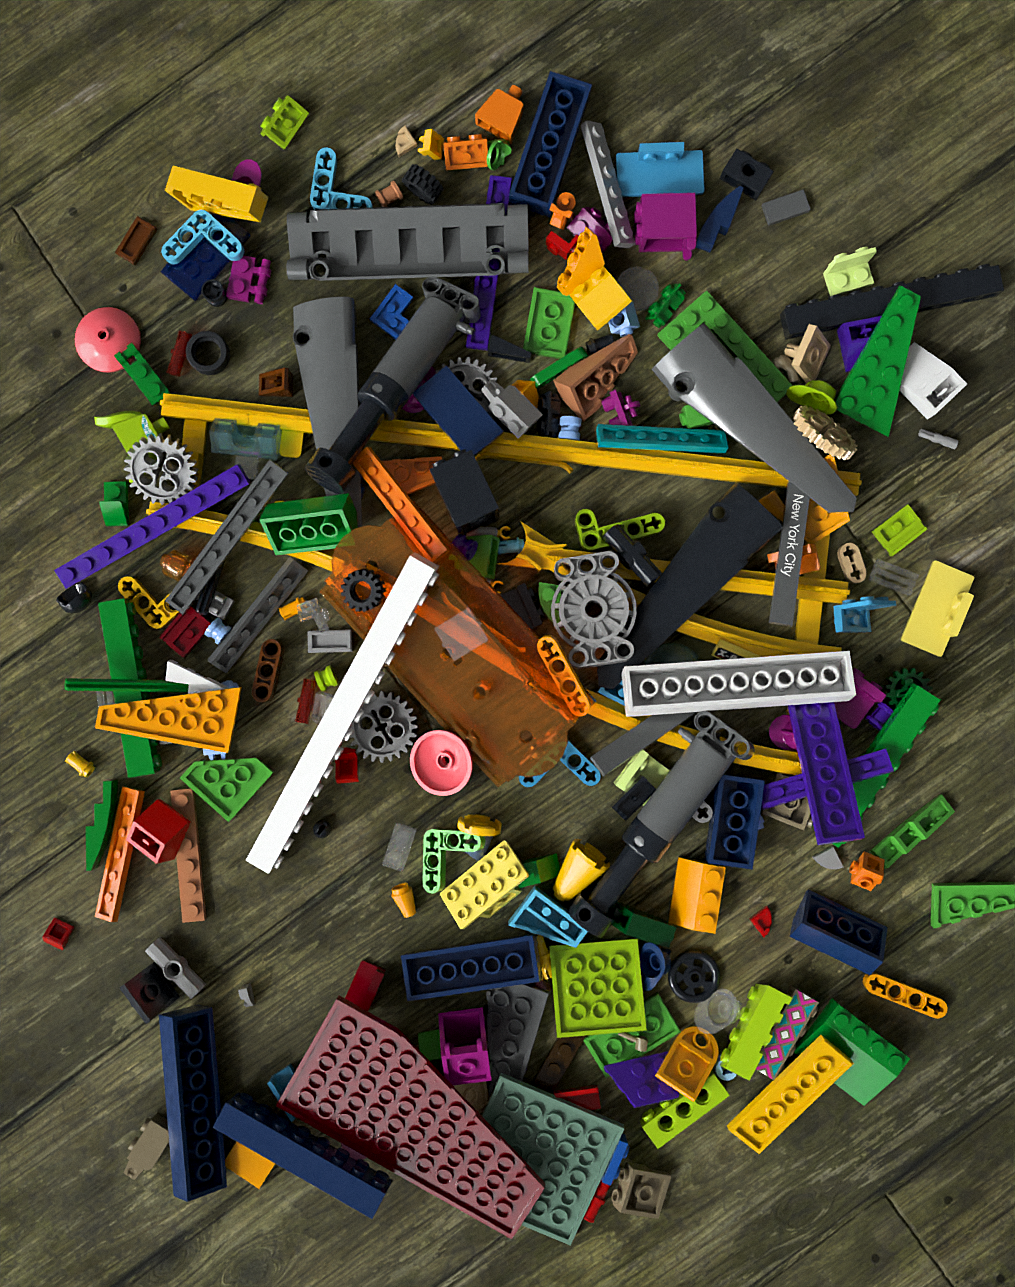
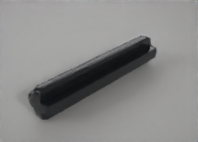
M225 561L201 592L196 607V612L201 615L208 614Z

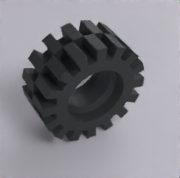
M412 164L402 178L404 186L408 187V190L412 191L413 195L418 196L421 201L423 200L430 205L434 204L443 192V186L439 180L435 179L434 175L429 174V171H425L423 167H419L417 164Z
M359 569L348 574V577L344 578L343 581L345 583L341 585V589H343L341 596H345L343 601L345 604H350L348 606L350 609L355 608V611L365 612L378 606L381 603L380 601L384 599L385 595L383 593L386 592V588H383V584L385 583L384 580L381 581L379 579L381 577L379 574H374L375 571ZM360 581L368 583L371 587V595L367 599H362L356 594L355 588Z

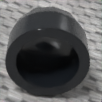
M326 820L316 822L313 826L314 835L318 838L327 837L331 833L330 823ZM322 824H324L326 827L322 831L321 835H319L317 832L321 828Z

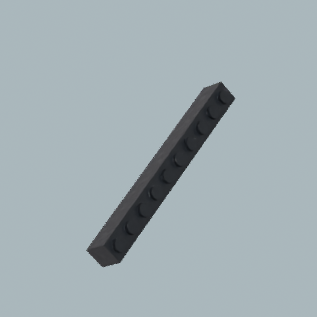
M990 264L978 266L976 270L969 271V268H964L951 275H948L946 272L937 274L932 279L926 280V277H920L913 280L912 283L905 284V281L892 284V287L888 288L877 286L868 292L857 290L849 293V296L841 297L840 294L828 297V300L824 301L813 299L805 305L799 306L798 303L787 305L780 314L785 340L804 336L809 324L817 326L821 332L839 329L843 323L882 316L899 286L921 296L917 313L997 297L1004 291L999 265L990 266Z

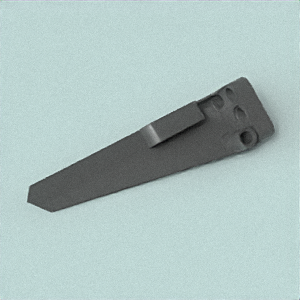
M351 297L316 299L293 307V341L295 343L316 450L320 447L329 450L360 404L358 399V349L355 342L357 313L355 301ZM304 336L309 337V341L306 344L299 343L300 338ZM352 464L351 466L355 470L356 475L342 494L349 493L357 511V527L359 530L362 527L361 475ZM325 488L326 496L339 495Z
M705 323L684 338L652 368L655 375L668 388V394L671 399L683 401L690 405L694 410L786 478L828 513L854 512L856 496L809 440L803 436V433L797 429L798 427L794 425V422L739 358H734ZM676 385H681L685 392L678 391Z

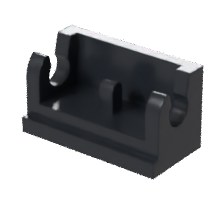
M640 775L610 806L626 821L652 796L656 788L643 775Z

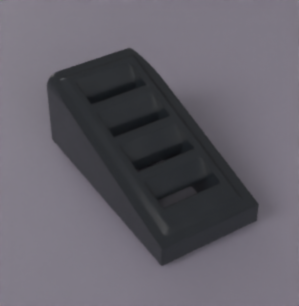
M490 334L487 349L489 357L530 363L531 352Z

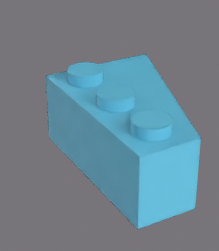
M535 885L509 919L508 925L575 948L588 932L570 917L565 907Z

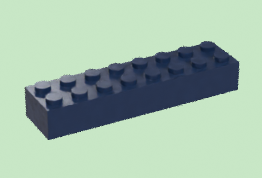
M200 1004L159 1014L173 1195L186 1202L227 1187L223 1133L213 1128L221 1113L212 1007Z
M238 1092L228 1100L213 1126L214 1129L371 1219L375 1216L393 1182L384 1171L372 1169L369 1167V1163L362 1159L355 1160L351 1158L347 1150L335 1148L330 1145V1141L326 1138L314 1136L308 1128L293 1124L289 1117L272 1112L271 1107L266 1104L256 1103L253 1101L252 1096L246 1093Z

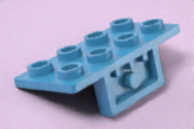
M684 142L640 143L638 152L616 154V174L622 197H641L642 194L695 193V195H702L704 193L702 150L684 151Z

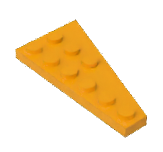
M242 687L99 706L95 728L229 753Z

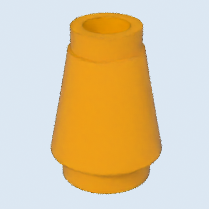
M407 882L394 886L391 889V896L404 917L407 918L416 914L412 887Z

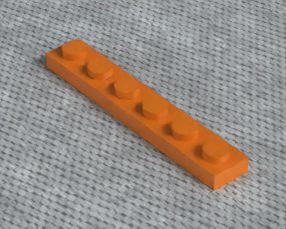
M366 447L355 459L353 465L423 556L436 564L450 549L370 447Z
M124 786L121 789L95 917L109 922H118L133 851V845L126 838L134 820L140 816L145 791Z

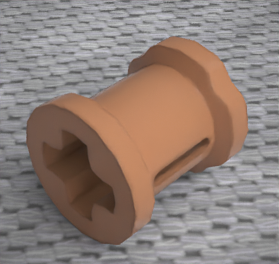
M394 180L391 182V185L383 190L375 191L382 207H388L387 205L395 200L403 199V195Z

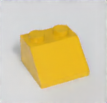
M604 266L594 271L587 281L578 285L573 293L569 295L597 331L632 302Z

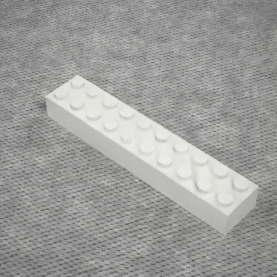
M850 651L625 666L621 673L626 717L849 701L856 695Z

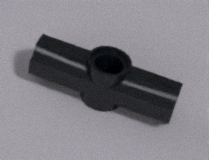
M618 524L611 527L603 535L604 540L617 553L622 565L628 570L631 569L646 586L651 585L661 576L662 572L647 557L645 548L638 541H633Z

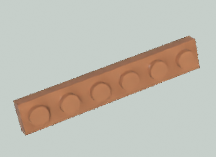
M191 788L171 790L172 808L191 822L176 855L182 922L205 921L206 908L195 792Z

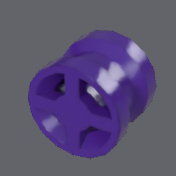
M459 534L453 540L450 551L453 555H460L463 560L470 561L477 551L478 543L473 539L468 540L463 534Z

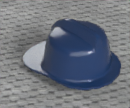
M651 942L644 944L641 948L639 958L643 991L652 990L659 980L669 972L671 968L670 949H664Z

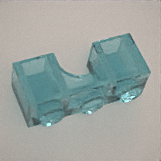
M214 418L209 431L212 452L277 460L281 441L280 425L258 423L255 434L248 436L238 430L237 420Z

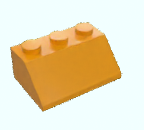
M678 857L668 922L691 930L716 934L726 867L724 865L710 864L706 861Z

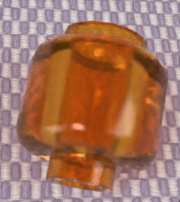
M171 550L168 554H164L160 561L162 573L166 577L178 582L193 564V559L190 555L178 550Z

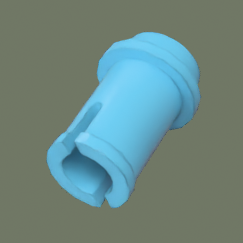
M517 537L515 540L500 541L498 554L517 552L520 554L524 547V539Z

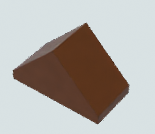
M284 367L259 374V396L293 397V374L289 368Z

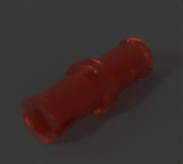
M178 331L174 349H171L170 352L172 356L166 373L173 376H181L184 360L187 359L186 347L192 337L191 334Z
M303 678L300 698H297L299 704L294 722L309 724L311 707L315 703L313 697L317 681Z

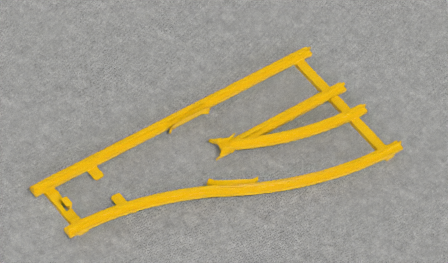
M166 393L163 394V400H160L162 416L185 419L182 446L187 444L186 453L193 452L190 459H195L197 462L192 467L199 469L197 474H194L198 479L193 483L195 485L193 490L201 485L208 422L282 430L279 453L281 456L289 458H299L302 452L304 433L313 434L307 409ZM383 420L370 438L372 441L459 450L437 424ZM503 432L500 437L475 456L476 461L491 458L558 466L565 469L569 474L573 472V469L566 463L787 488L788 480L765 462L663 450L598 447V443L524 434L518 439L513 433ZM838 471L840 479L857 496L859 486L862 483L860 473ZM150 502L146 514L149 516L168 505V503L161 505L159 502L154 504ZM203 510L174 528L214 535L228 515ZM520 521L526 538L523 550L515 559L507 563L496 564L533 568L539 572L541 570H550L554 573V566L558 560L593 554V552L563 549L567 547V544H555ZM253 522L240 539L242 542L273 550L261 523ZM830 534L814 543L816 544L821 569L799 576L796 599H799L795 640L742 629L697 614H693L676 631L716 645L722 639L761 657L841 651V647L818 645L822 603L842 604L843 600H847V595H850V590H848L849 582L825 579ZM337 549L286 554L343 577H348V574L359 569L375 571L374 574L381 576L379 578L381 581L384 580L383 588H386V592L383 595L385 597L389 596L398 579L375 566ZM606 558L602 564L606 568H611L615 565V562L611 558ZM650 559L662 573L671 562ZM619 561L618 568L614 573L622 579L641 581L631 569L628 570ZM583 562L580 568L588 572L593 566L590 562ZM562 565L558 569L561 575H568L571 571L566 565ZM740 570L720 590L772 596L775 573ZM364 581L359 582V584L371 589L368 583ZM617 582V584H619L622 587L623 591L627 592L624 586L621 583ZM631 588L637 609L646 595ZM445 591L441 595L447 606L429 595L422 606H417L414 613L431 622L484 659L532 687L566 703L549 670L517 653L526 652V647H516L509 644L455 607L448 600ZM628 598L629 610L633 611L631 599ZM565 680L563 683L567 691H574L576 688L575 683L569 680ZM584 688L591 701V708L587 714L630 731L652 716L626 717L624 705ZM578 691L574 696H571L569 698L572 700L573 697H575V699L577 700L575 708H581L583 711L586 703L579 702L577 696L581 693ZM678 725L656 741L686 750L690 743L678 734V730L684 728L694 736L699 731ZM720 737V740L725 741L727 738ZM745 743L739 745V755L746 752L747 746ZM754 745L755 752L750 759L741 760L736 757L733 763L780 772L781 774H802L798 752L785 749L778 750Z

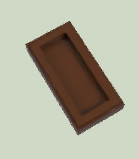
M137 216L115 253L136 266L158 229Z

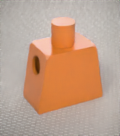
M515 85L511 86L508 93L496 89L475 114L476 125L500 139L507 140L511 144L524 112V104L519 101L523 93L522 90Z

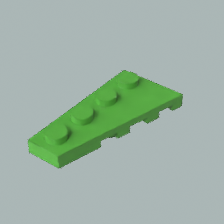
M1015 882L932 883L931 927L933 929L941 927V925L946 923L954 924L961 922L962 919L981 917L985 913H997L1015 908Z

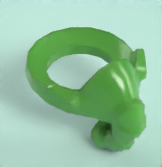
M495 139L487 142L489 149L487 153L488 168L496 170L500 165H504L505 157L511 154L512 147L507 140ZM496 147V158L491 164V153Z

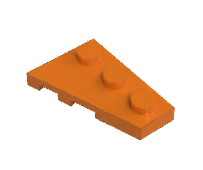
M442 457L405 460L392 459L382 461V463L406 494L409 495L435 484L429 469L433 468L432 464L442 460Z

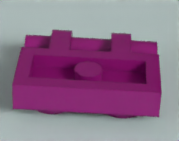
M243 256L240 260L233 261L226 297L249 303L252 294L255 295V303L263 304L264 297L267 296L268 291L266 288L267 279L271 275V261L262 259L261 267H256L257 259L253 257ZM254 275L259 276L257 286H252Z

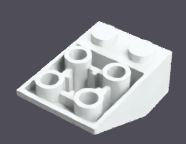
M914 342L909 347L899 391L926 419H929L960 392L967 383L953 368Z

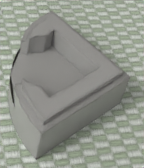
M832 846L812 856L818 864L827 869H840L844 867Z
M251 983L243 985L238 991L240 999L245 1001L244 1006H254L255 1000Z

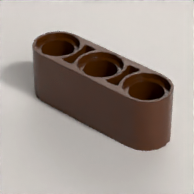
M266 640L261 647L252 687V696L258 702L271 701L276 693L285 652L284 645L278 640ZM272 643H275L278 651L272 656L269 654L268 648ZM266 665H271L273 668V674L270 677L264 675L263 670ZM262 686L268 689V696L264 699L259 695V689Z

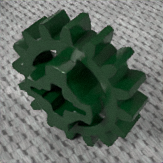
M901 668V674L898 671H893L894 678L887 677L886 679L890 683L889 685H883V688L887 689V693L884 694L889 698L886 705H894L892 707L894 711L899 704L896 698H903L905 694H900V692L908 690L913 683V679L927 692L932 690L933 687L926 684L930 679H922L923 672L916 673L915 668H910L909 671L906 668Z

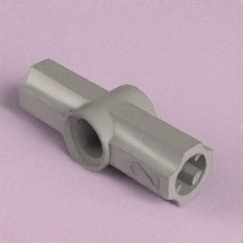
M161 937L145 951L163 970L164 976L169 980H173L190 999L206 985L188 966L187 960L183 956H179ZM172 963L179 965L180 972L177 973L172 970Z

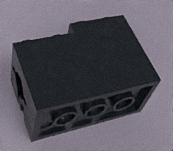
M463 449L453 455L454 458L448 461L442 459L432 464L433 468L429 470L458 535L463 534L466 536L468 532L475 528L485 527L500 519L499 507L472 450L466 452Z

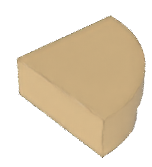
M406 125L399 130L396 138V151L399 157L417 147V143Z

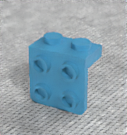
M874 596L861 597L860 601L857 602L855 599L843 600L842 605L833 606L836 632H871L869 610L896 606V601H889L888 597L874 598Z

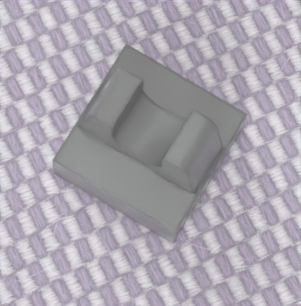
M215 591L208 612L225 620L235 601Z

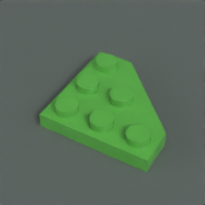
M259 758L195 761L180 779L225 820L230 822L272 776L274 771Z

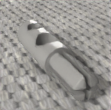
M920 429L918 433L920 437L929 439L934 443H940L951 449H956L958 445V440L942 436L936 432L932 433Z

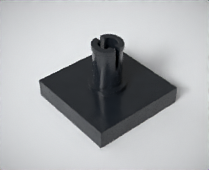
M155 962L120 987L131 1006L137 1011L145 1024L149 1023L180 998Z

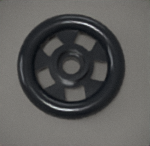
M688 950L679 954L672 961L668 972V982L673 993L681 1000L689 1003H700L711 998L717 991L721 979L717 962L712 956L700 950ZM694 959L704 961L702 967L693 965ZM682 963L688 966L683 974L678 971ZM705 972L712 973L711 981H705ZM698 974V979L695 981L691 980V975ZM682 980L688 985L685 990H682L678 984ZM702 985L704 991L695 994L694 988H698Z

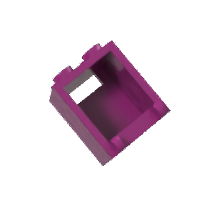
M695 193L642 194L640 202L636 203V210H634V224H637L634 241L635 245L639 247V252H682V257L685 261L691 259L692 250L696 247Z
M483 1007L438 1013L441 1058L445 1078L453 1086L491 1081ZM474 1042H476V1045H469V1046H462V1047H455V1046H454V1045H459V1044H467V1043H474Z

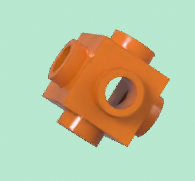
M864 851L857 861L854 860L850 865V883L872 891L883 880L885 860Z

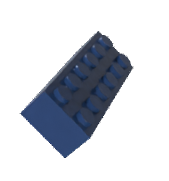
M550 71L509 193L510 205L528 204V211L546 217L551 216L552 211H550V207L552 204H555L590 99L592 84Z
M536 934L401 955L407 1001L540 982L543 979Z

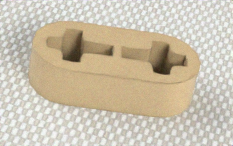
M846 543L840 546L837 555L846 581L852 584L862 582L866 578L867 573L859 548L853 543ZM846 547L848 550L853 551V554L850 555L852 562H850L848 556L843 554L846 551ZM852 564L855 571H860V575L857 576L858 580L850 575L853 572Z

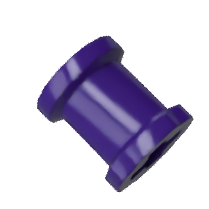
M879 702L875 711L865 719L880 731L893 710L883 702Z

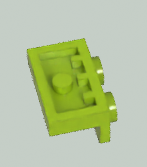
M288 95L283 99L279 97L272 107L275 110L272 116L269 117L267 115L260 125L263 128L260 134L263 137L266 135L283 150L309 114L307 110Z

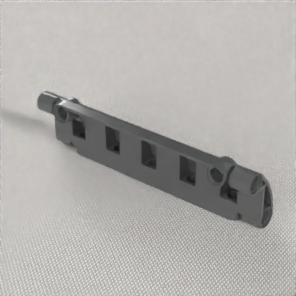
M504 203L310 210V215L308 212L287 213L290 259L287 260L286 268L289 280L315 279L326 281L491 276L529 273L528 204L508 205V214H505ZM500 248V252H492V249ZM320 254H326V258H319ZM492 258L499 259L501 261V268H491L490 260ZM317 264L325 266L326 273L324 275L317 272Z

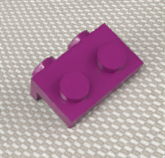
M584 207L568 225L567 229L575 236L584 232L586 227L590 228L597 235L603 254L613 243L608 223L601 218L602 214L595 207Z

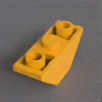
M586 227L584 232L579 235L577 246L568 257L567 267L558 278L557 288L565 296L572 294L578 285L587 281L594 271L601 269L605 264L597 235L590 228Z

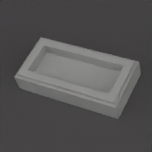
M352 630L308 631V653L353 652Z

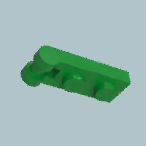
M132 342L127 345V349L122 353L119 351L114 355L153 406L160 402V400H163L164 393L171 394ZM134 356L137 361L130 365L127 359Z

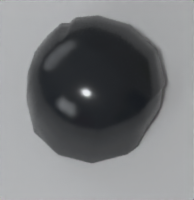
M82 582L62 592L56 601L65 612L80 613L91 603L92 593Z

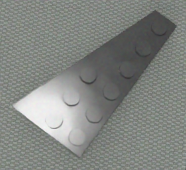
M530 984L487 989V1031L491 1071L489 1097L500 1073L523 1082L550 991Z

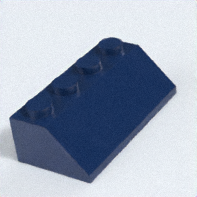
M724 774L715 785L711 807L713 814L709 822L704 858L707 863L753 870L764 780Z
M808 889L793 918L790 937L871 975L883 963L888 927Z

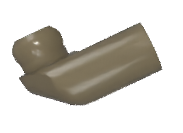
M780 355L773 361L776 368H783L787 371L788 381L791 384L799 382V374L791 365L793 360L786 355Z

